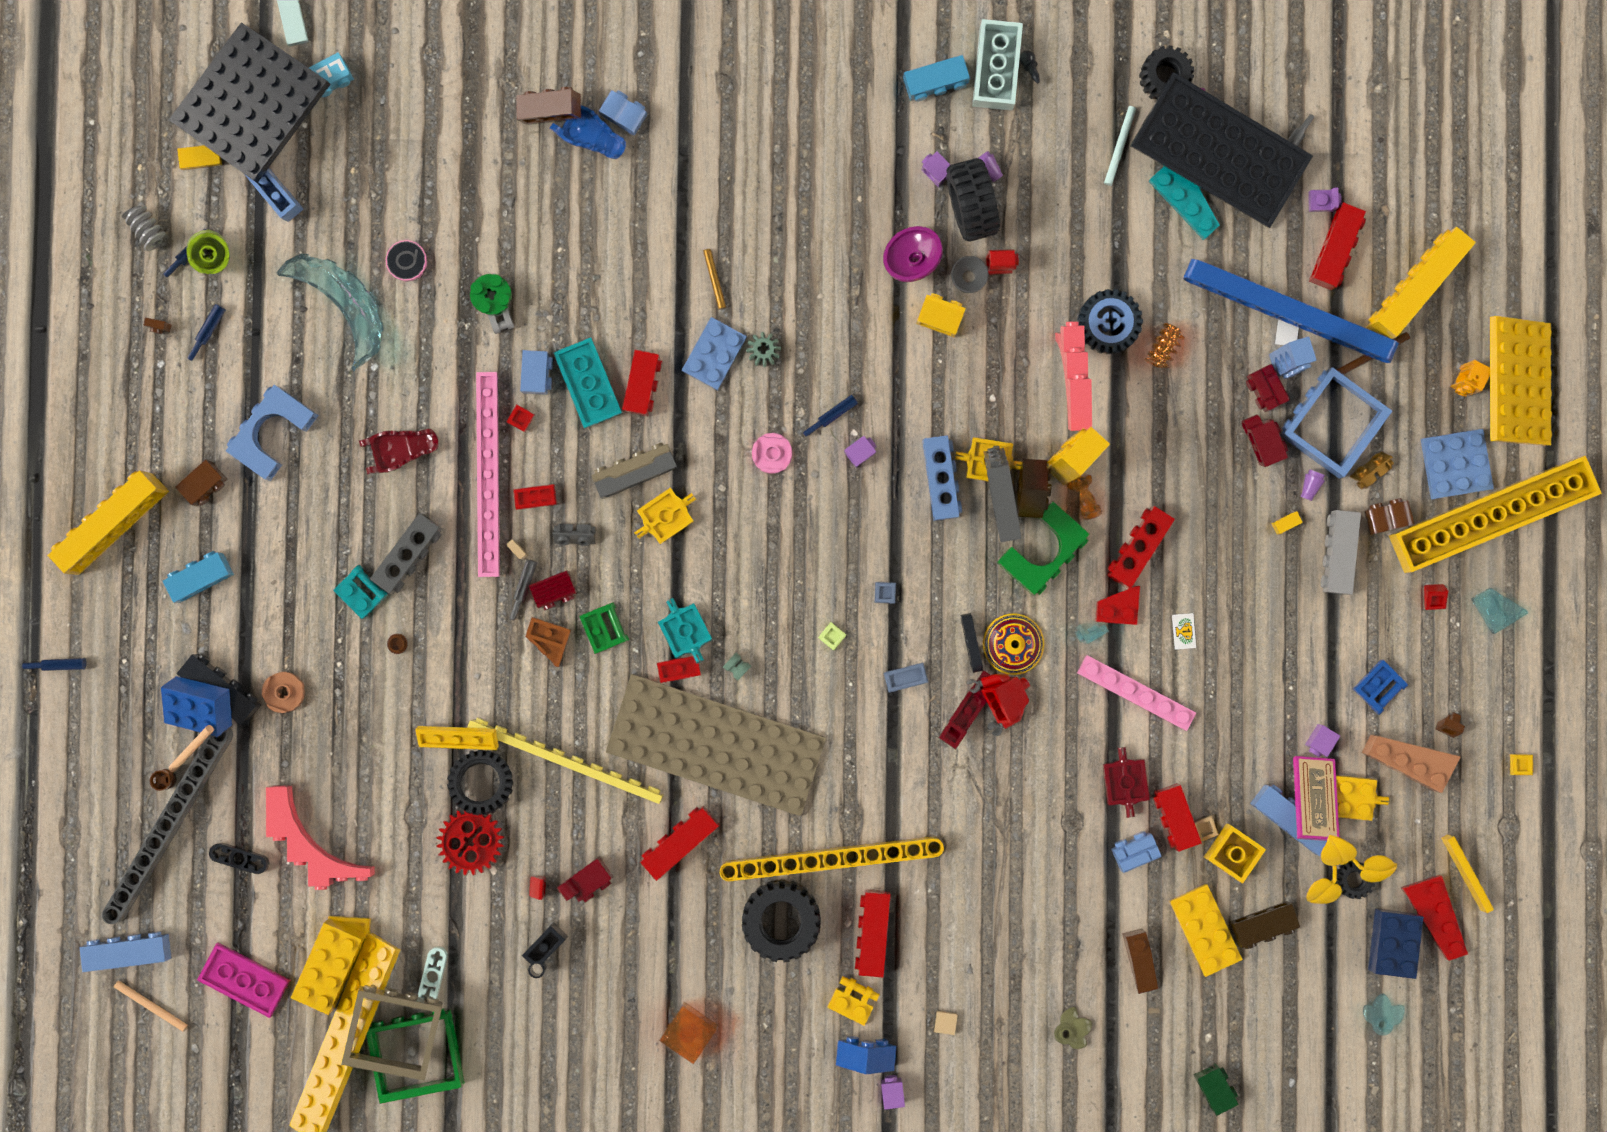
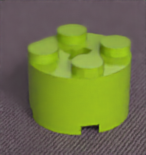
M202 230L195 233L187 243L188 262L199 273L216 274L227 266L230 256L229 247L224 237L212 230ZM204 249H212V256L204 255Z

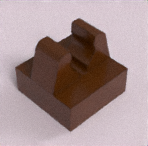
M1452 712V715L1448 714L1446 718L1437 722L1435 730L1455 738L1463 733L1465 726L1460 724L1461 715Z

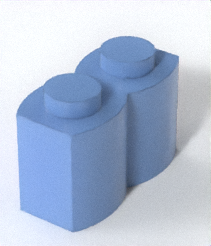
M611 90L601 106L599 114L635 136L647 116V112L644 110L645 107L637 101L634 103L628 101V96L623 92Z

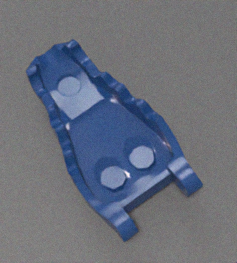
M582 105L580 119L566 120L562 128L552 123L549 128L562 140L571 145L601 153L614 160L618 159L626 148L624 138L614 133L593 110Z

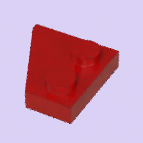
M1134 586L1097 601L1095 622L1137 625L1140 586Z

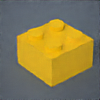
M1226 823L1204 855V858L1243 884L1266 849Z

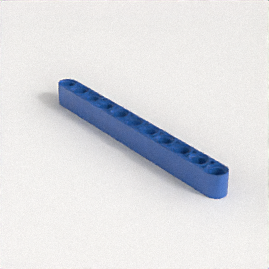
M1197 259L1190 260L1183 277L1185 281L1384 363H1391L1399 344L1397 341Z

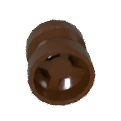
M169 769L155 771L150 776V785L157 791L170 789L176 783V774Z

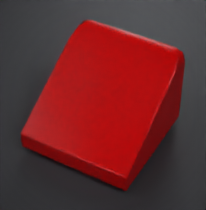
M1444 584L1424 585L1425 610L1446 609L1449 591Z
M531 876L529 895L532 898L542 900L546 892V878L543 876Z

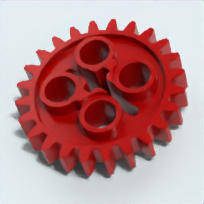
M459 810L457 811V817L449 815L451 822L443 821L446 828H439L443 836L436 837L442 841L441 844L436 845V847L443 849L438 854L439 856L445 855V859L442 862H450L448 869L456 866L455 873H459L463 869L464 875H468L469 870H471L472 875H476L477 869L480 873H484V866L491 869L490 862H498L495 855H502L498 848L504 847L503 844L499 843V840L504 839V836H498L502 828H495L498 821L491 822V814L484 817L483 815L469 814L465 811L462 814ZM470 821L474 827L470 833H467L464 830V825ZM482 827L481 832L473 839L474 846L469 845L463 855L459 857L458 854L468 844L467 838H473L478 828ZM483 834H487L490 838L489 843L485 846L480 842ZM458 838L461 845L455 850L452 848L451 842L453 839ZM472 850L477 854L474 862H470L467 858L468 853Z

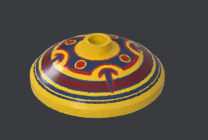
M1006 614L996 618L986 629L983 637V651L987 661L993 668L1004 674L1019 675L1030 671L1038 664L1044 651V638L1039 626L1029 617L1021 614ZM1012 641H1018L1019 645L1017 648L1011 646Z

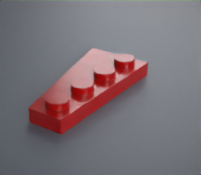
M1442 875L1401 887L1414 910L1423 916V924L1431 933L1433 940L1445 959L1450 961L1468 955Z

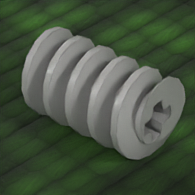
M146 205L128 209L122 214V218L126 219V224L130 226L132 232H135L136 238L140 239V244L144 245V249L152 251L159 247L166 233L164 231L158 233L161 226H153L156 223V219H149L151 212L143 213L147 209Z

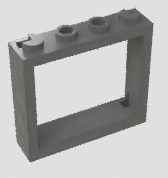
M993 446V448H989L987 451H983L1000 542L1022 539L1007 457L1004 448Z

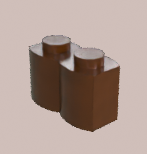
M1402 498L1389 501L1390 505L1382 506V503L1370 505V510L1365 511L1370 534L1373 535L1413 525L1414 520L1409 501L1402 502Z

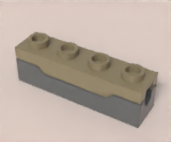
M658 443L651 447V451L644 453V450L634 453L632 459L626 461L623 458L613 462L614 466L610 468L603 466L594 470L595 474L591 476L600 498L605 499L677 469L678 467L668 444Z

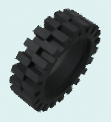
M472 750L469 751V754L461 755L462 758L457 759L454 762L455 765L451 766L449 770L450 775L447 777V788L453 802L465 812L477 816L488 815V813L496 812L498 808L501 809L503 804L508 802V797L513 791V775L507 763L498 754L488 750H478L475 752ZM477 764L489 765L499 775L500 783L497 792L485 801H473L466 797L462 790L461 782L463 775L470 767Z

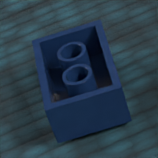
M1375 908L1368 970L1374 974L1417 979L1423 916L1416 913Z

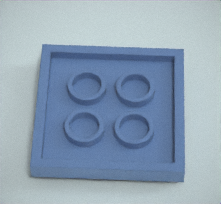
M1483 429L1420 439L1431 499L1494 489Z

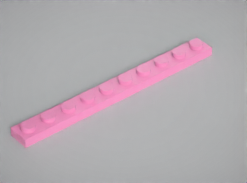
M476 372L478 577H500L498 373Z

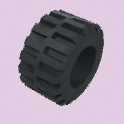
M1169 45L1167 49L1162 46L1158 50L1152 51L1141 67L1139 78H1141L1140 85L1144 86L1143 92L1145 94L1147 92L1150 93L1149 98H1158L1166 85L1156 74L1158 66H1170L1175 70L1176 74L1192 82L1194 78L1192 74L1195 71L1194 66H1191L1193 61L1191 58H1186L1188 56L1186 52H1180L1181 48L1177 47L1174 50L1173 46Z

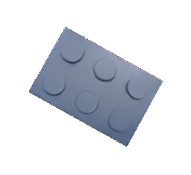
M711 317L687 359L682 372L718 391L747 336Z

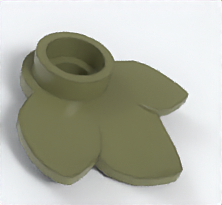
M1071 1007L1062 1013L1060 1024L1054 1031L1055 1039L1060 1044H1069L1073 1049H1082L1087 1046L1084 1036L1091 1031L1093 1023L1088 1019L1078 1018L1076 1007ZM1065 1030L1068 1032L1066 1038L1063 1037V1032Z

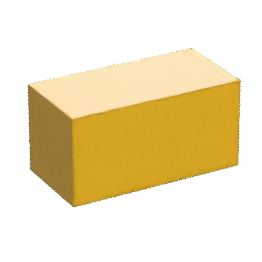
M1296 511L1271 524L1278 535L1303 522Z

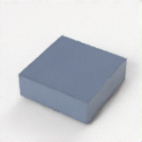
M875 582L874 603L895 604L896 583Z

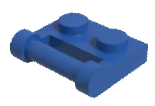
M1380 660L1353 690L1373 711L1380 715L1384 711L1383 708L1401 689L1404 690L1408 684L1384 660ZM1393 680L1396 684L1376 702L1374 700L1376 696Z

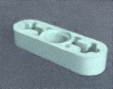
M437 946L429 951L418 997L425 998L422 995L427 993L428 987H424V985H427L429 987H436V989L432 988L430 990V996L434 999L438 998L448 958L447 951L443 947ZM439 951L443 959L438 960L436 967H429L430 964L434 965L435 957L432 955ZM429 971H435L438 974L436 982H430L427 979Z

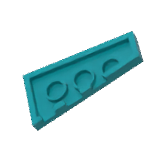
M1166 167L1161 168L1149 179L1148 182L1202 240H1205L1220 226L1198 186Z

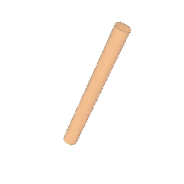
M207 725L169 766V770L176 772L209 737L214 728L211 725Z
M118 980L114 985L115 989L182 1032L187 1028L188 1024Z

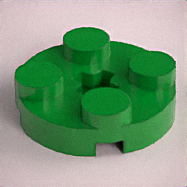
M497 274L482 275L470 287V299L473 306L479 312L489 316L503 313L508 308L512 299V290L509 284ZM488 290L496 291L493 300L486 298Z

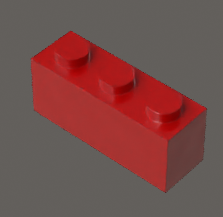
M634 350L622 408L624 412L647 417L649 412H653L654 400H651L652 394L657 392L659 380H656L657 372H661L663 364L659 354Z
M1176 783L1154 791L1156 797H1153L1156 808L1161 810L1162 817H1160L1163 828L1168 829L1170 836H1167L1170 847L1180 852L1202 844L1181 785Z

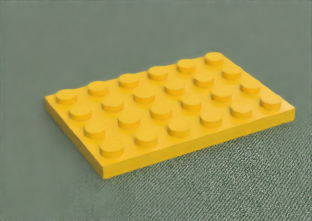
M1502 316L1490 317V441L1540 446L1551 445V323Z

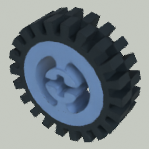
M1105 289L1104 291L1096 292L1084 303L1079 311L1077 320L1079 325L1084 326L1085 344H1088L1090 349H1095L1101 354H1116L1126 350L1137 340L1142 330L1143 319H1141L1142 311H1139L1138 308L1139 304L1133 301L1134 298L1132 296H1127V293L1124 291L1118 292L1117 289ZM1113 308L1122 315L1120 317L1116 312L1110 314V320L1114 321L1111 325V332L1121 325L1123 329L1120 334L1108 336L1098 329V326H1100L1105 332L1110 330L1109 323L1105 322L1109 318V312L1099 319L1097 314L1100 310Z

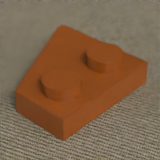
M531 617L525 637L555 667H560L571 629Z

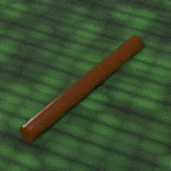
M1405 332L1393 340L1397 341L1398 345L1409 340L1410 335L1408 332ZM1362 355L1336 370L1344 375L1374 358Z

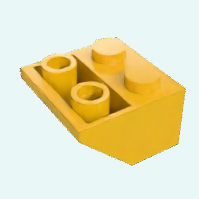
M931 293V296L926 295L916 324L955 337L966 308L962 307L960 302L954 300L950 302L944 301L942 296Z

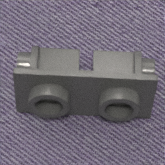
M558 524V526H554V543L560 545L579 544L581 546L595 544L594 535L596 527H593L591 524H577V531H573V524Z

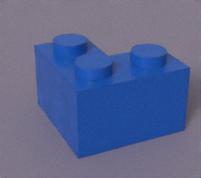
M847 1036L846 1040H838L836 1066L866 1075L894 1071L896 1046L888 1044V1040L876 1039V1042L859 1041L858 1037Z

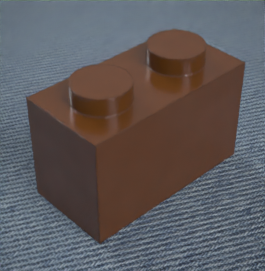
M205 459L175 488L190 505L198 507L207 503L210 499L209 496L213 492L220 491L225 486L224 482L228 479L212 461Z

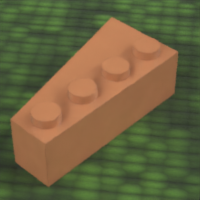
M1370 735L1361 752L1438 793L1443 792L1461 758L1460 756L1375 735Z

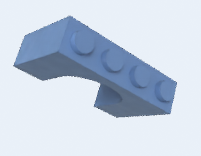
M276 385L269 387L265 391L264 399L260 404L257 403L253 407L252 415L248 420L243 421L239 427V433L236 437L233 436L227 443L228 448L225 450L268 481L273 479L282 464L261 448L258 441V432L261 425L271 417L282 416L301 430L307 432L319 416Z

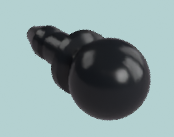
M1025 50L1020 54V63L1024 66L1025 71H1029L1032 80L1038 84L1040 76L1036 69L1038 63L1035 60V54L1030 50Z

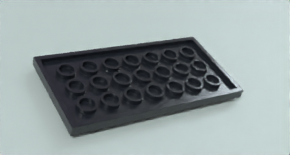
M1176 73L1171 74L1130 147L1267 228H1271L1313 157L1310 153Z

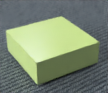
M830 622L818 638L832 650H835L846 634Z

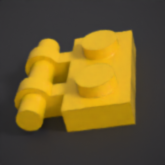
M842 976L839 983L846 986L844 991L838 988L835 989L827 1008L865 1026L873 1010V1006L868 1004L867 1001L869 998L877 1001L880 994L873 991V988L869 986L865 987L856 983L857 980L853 978L848 979ZM854 990L862 994L861 999L850 995L851 991Z

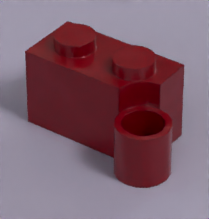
M1258 414L1241 421L1259 466L1268 467L1288 458L1286 454L1288 448L1286 443L1280 438L1279 433L1281 430L1276 421L1274 422V420L1269 419L1262 422Z
M598 857L558 886L557 889L566 901L575 896L578 902L583 900L586 903L595 896L593 892L598 888L602 891L612 884L610 880L614 876L602 859Z

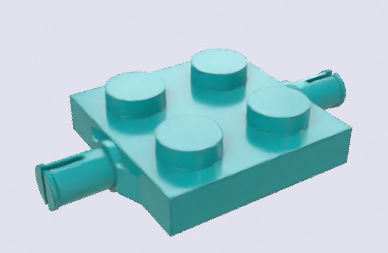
M674 598L666 601L671 613L666 618L658 621V624L675 658L678 659L685 654L692 653L696 664L704 661L699 649L713 641L696 605L693 603L685 608H678Z

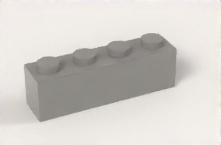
M1334 510L1328 515L1327 526H1329V535H1326L1325 538L1327 555H1324L1323 558L1325 574L1321 578V587L1325 593L1353 595L1361 513Z

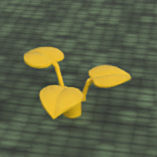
M1329 835L1321 852V860L1324 864L1333 866V878L1331 881L1322 878L1314 882L1307 892V901L1315 904H1327L1334 902L1340 897L1342 893L1341 886L1335 884L1337 881V865L1339 864L1344 865L1352 860L1362 870L1360 876L1363 880L1379 882L1390 877L1395 872L1397 863H1394L1386 856L1376 855L1368 858L1363 866L1355 859L1357 851L1354 845L1342 838Z

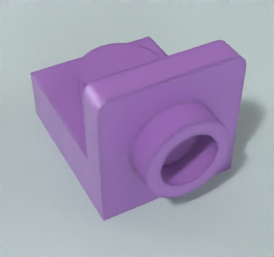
M1338 188L1310 190L1308 192L1309 212H1333L1341 205V194L1338 193Z

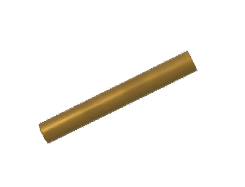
M705 249L703 253L718 310L726 308L713 255L711 249Z

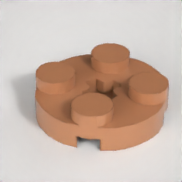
M279 672L266 679L262 687V697L267 707L274 712L286 713L294 711L303 702L305 685L295 674ZM286 687L288 696L286 695L284 698H281V693L278 691Z

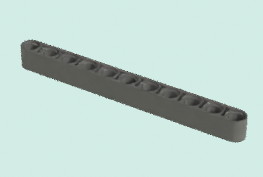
M230 727L224 731L225 738L223 741L219 740L216 736L209 735L203 742L102 912V919L105 923L115 924L124 920L232 741L233 731ZM209 748L213 749L214 751V757L212 759L209 758L207 755V750ZM198 766L203 768L204 773L202 776H199L196 772ZM187 784L193 787L191 794L186 791ZM177 801L180 802L182 805V810L180 812L177 811L175 808V804ZM166 819L171 822L170 830L165 827ZM155 837L160 839V847L155 846ZM145 855L150 859L149 865H146L143 861ZM134 873L139 876L138 883L133 880ZM123 891L127 892L129 895L127 901L124 900L122 897ZM112 909L117 911V919L112 916Z

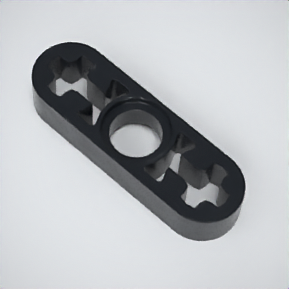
M971 613L962 614L960 618L973 673L983 671V665Z
M217 843L209 850V857L212 861L254 874H261L267 871L270 865L269 859L265 855L225 843ZM221 847V851L223 853H230V855H222L218 857V853H216L215 850L220 849ZM236 853L244 855L245 860L242 864H237L234 861ZM260 859L261 864H263L264 866L257 869L256 864L248 863L249 861L256 862Z

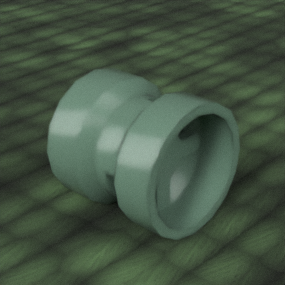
M737 652L723 666L726 671L733 673V677L737 681L751 667L748 662L741 660V656Z

